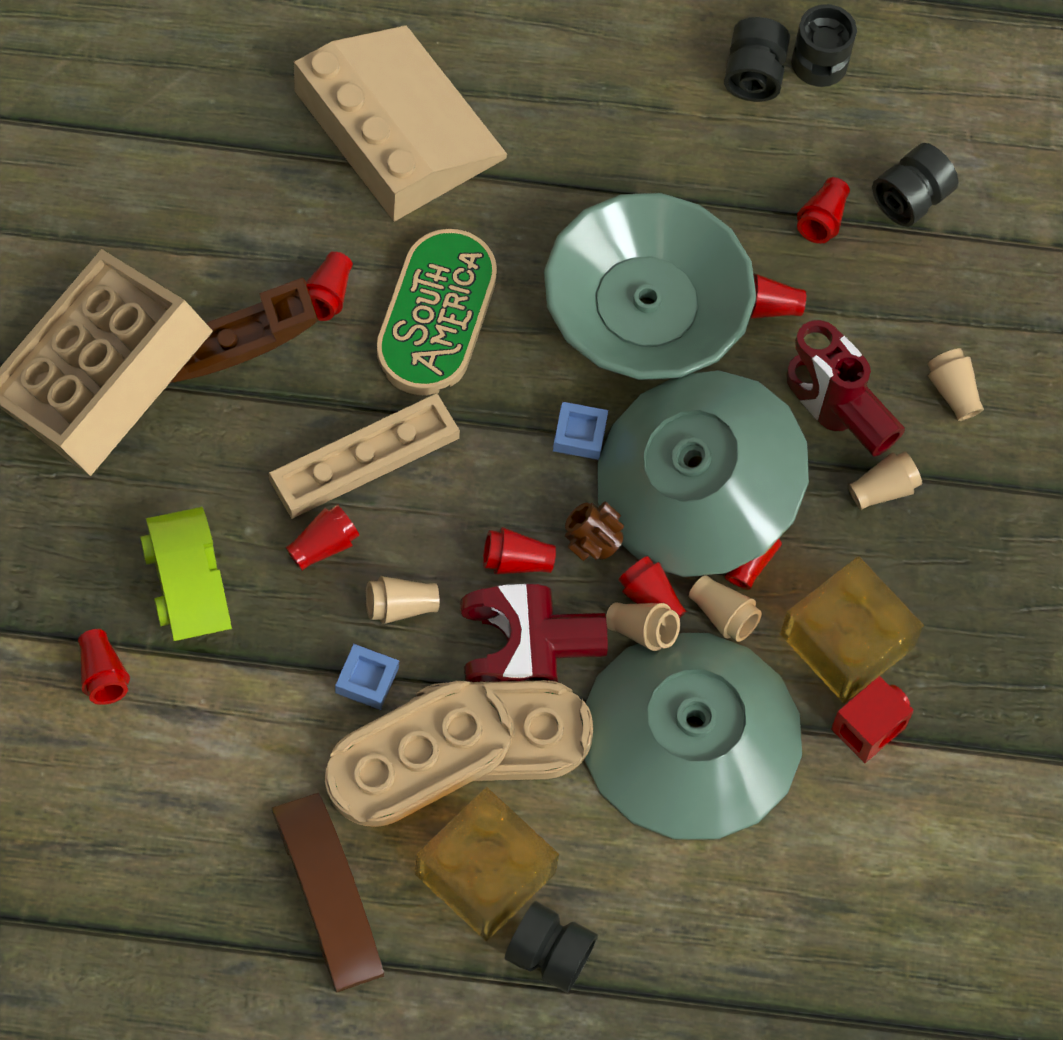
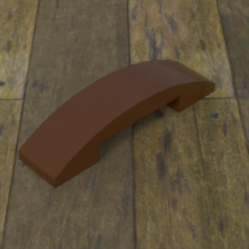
M302 277L259 293L262 302L207 322L206 324L213 332L170 383L204 376L241 364L275 349L310 328L318 321L304 278Z
M320 793L272 807V813L286 853L290 855L318 934L320 949L336 993L384 977L380 957L358 889Z

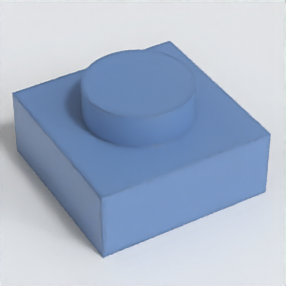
M562 402L553 451L599 460L608 410Z
M353 644L335 685V693L381 710L399 669V660Z

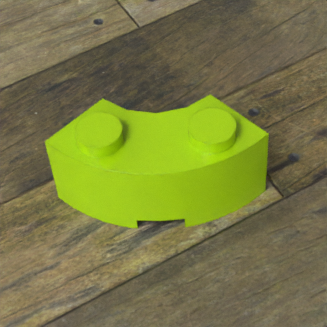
M203 507L146 518L149 535L140 536L145 563L146 565L155 563L163 596L154 598L160 627L169 625L174 641L232 629L220 570L217 569L213 540Z

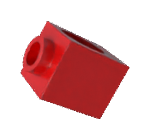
M879 675L837 712L831 730L866 763L907 727L914 709L910 706V701L906 694L899 687L893 684L889 685Z

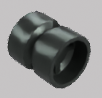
M821 4L808 9L802 16L791 61L794 72L805 83L816 87H827L838 83L846 75L857 34L856 22L849 12L839 6Z
M748 17L740 20L734 26L730 47L731 55L728 58L724 85L732 95L747 101L764 102L774 99L780 94L785 69L783 64L786 62L790 41L788 29L777 21L763 17Z
M921 143L901 158L899 165L895 164L873 181V196L884 214L900 226L910 227L927 214L929 207L937 205L957 189L959 184L958 174L951 161L941 150L929 143Z
M534 901L516 929L504 959L530 972L538 967L542 968V980L568 993L582 972L595 946L598 934L574 921L565 926L560 925L559 914Z

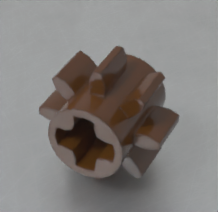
M606 501L599 508L593 502L577 506L570 513L565 523V529L568 532L564 537L570 541L567 547L582 561L587 559L589 555L595 560L607 559L618 550L623 541L621 530L624 528V525L618 521L621 515Z

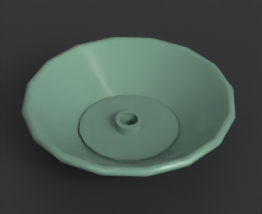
M663 193L620 194L584 209L556 237L544 269L547 309L566 342L598 367L638 380L682 378L718 362L745 334L756 301L752 261L734 231L701 205ZM650 298L654 300V303L644 304L640 299Z
M720 370L692 373L682 378H671L640 394L612 425L597 463L598 504L600 506L606 501L621 515L618 520L624 525V528L621 530L623 533L621 545L638 560L649 556L654 564L660 562L664 571L682 577L728 573L764 555L794 523L809 484L807 441L791 408L759 381ZM692 457H702V461L698 466L688 467V462Z
M679 633L671 647L661 648L658 651H652L639 643L626 648L596 677L586 701L593 720V740L584 761L600 794L632 824L674 840L721 839L759 823L788 794L802 757L800 713L782 677L748 647L710 633ZM690 717H698L704 725L694 728L686 720Z

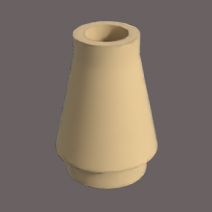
M961 348L942 353L928 362L927 365L931 371L928 378L952 408L958 421L972 418L984 410L978 394L971 357H965Z
M906 451L898 455L892 452L857 481L849 484L848 489L855 504L862 510L871 505L913 495L914 488L922 485V479L914 461Z
M708 575L698 579L690 590L689 598L698 604L724 638L732 637L737 642L744 640L753 632L761 619L762 612L756 607L754 599L714 581Z
M380 576L378 581H369L367 583L366 608L370 620H380L381 624H387L424 613L438 612L440 598L436 583L425 584Z
M615 602L609 607L606 614L607 628L609 630L619 632L652 651L671 647L679 635V616L665 603L623 604Z

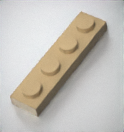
M436 393L269 472V481L291 519L458 440L460 430Z

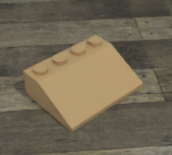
M407 25L331 41L294 62L295 93L394 222L507 158L505 150Z
M101 249L0 367V408L62 457L91 476L213 331L184 299Z

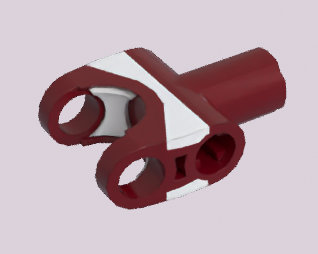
M813 320L803 324L798 330L795 340L796 350L799 355L790 361L786 373L790 389L805 408L826 429L832 431L849 429L873 457L883 454L903 435L905 427L867 387L871 373L868 361L832 324L822 320ZM810 333H820L827 337L830 345L824 349H814L806 344L804 337ZM802 365H806L813 383H805L799 380L795 370Z
M515 584L485 588L466 594L460 601L461 614L464 618L482 621V624L492 625L500 629L508 641L506 646L498 652L487 654V658H479L466 663L464 675L467 682L541 680L558 682L556 658L607 656L608 633L605 613L553 615L552 592L547 586L540 584Z

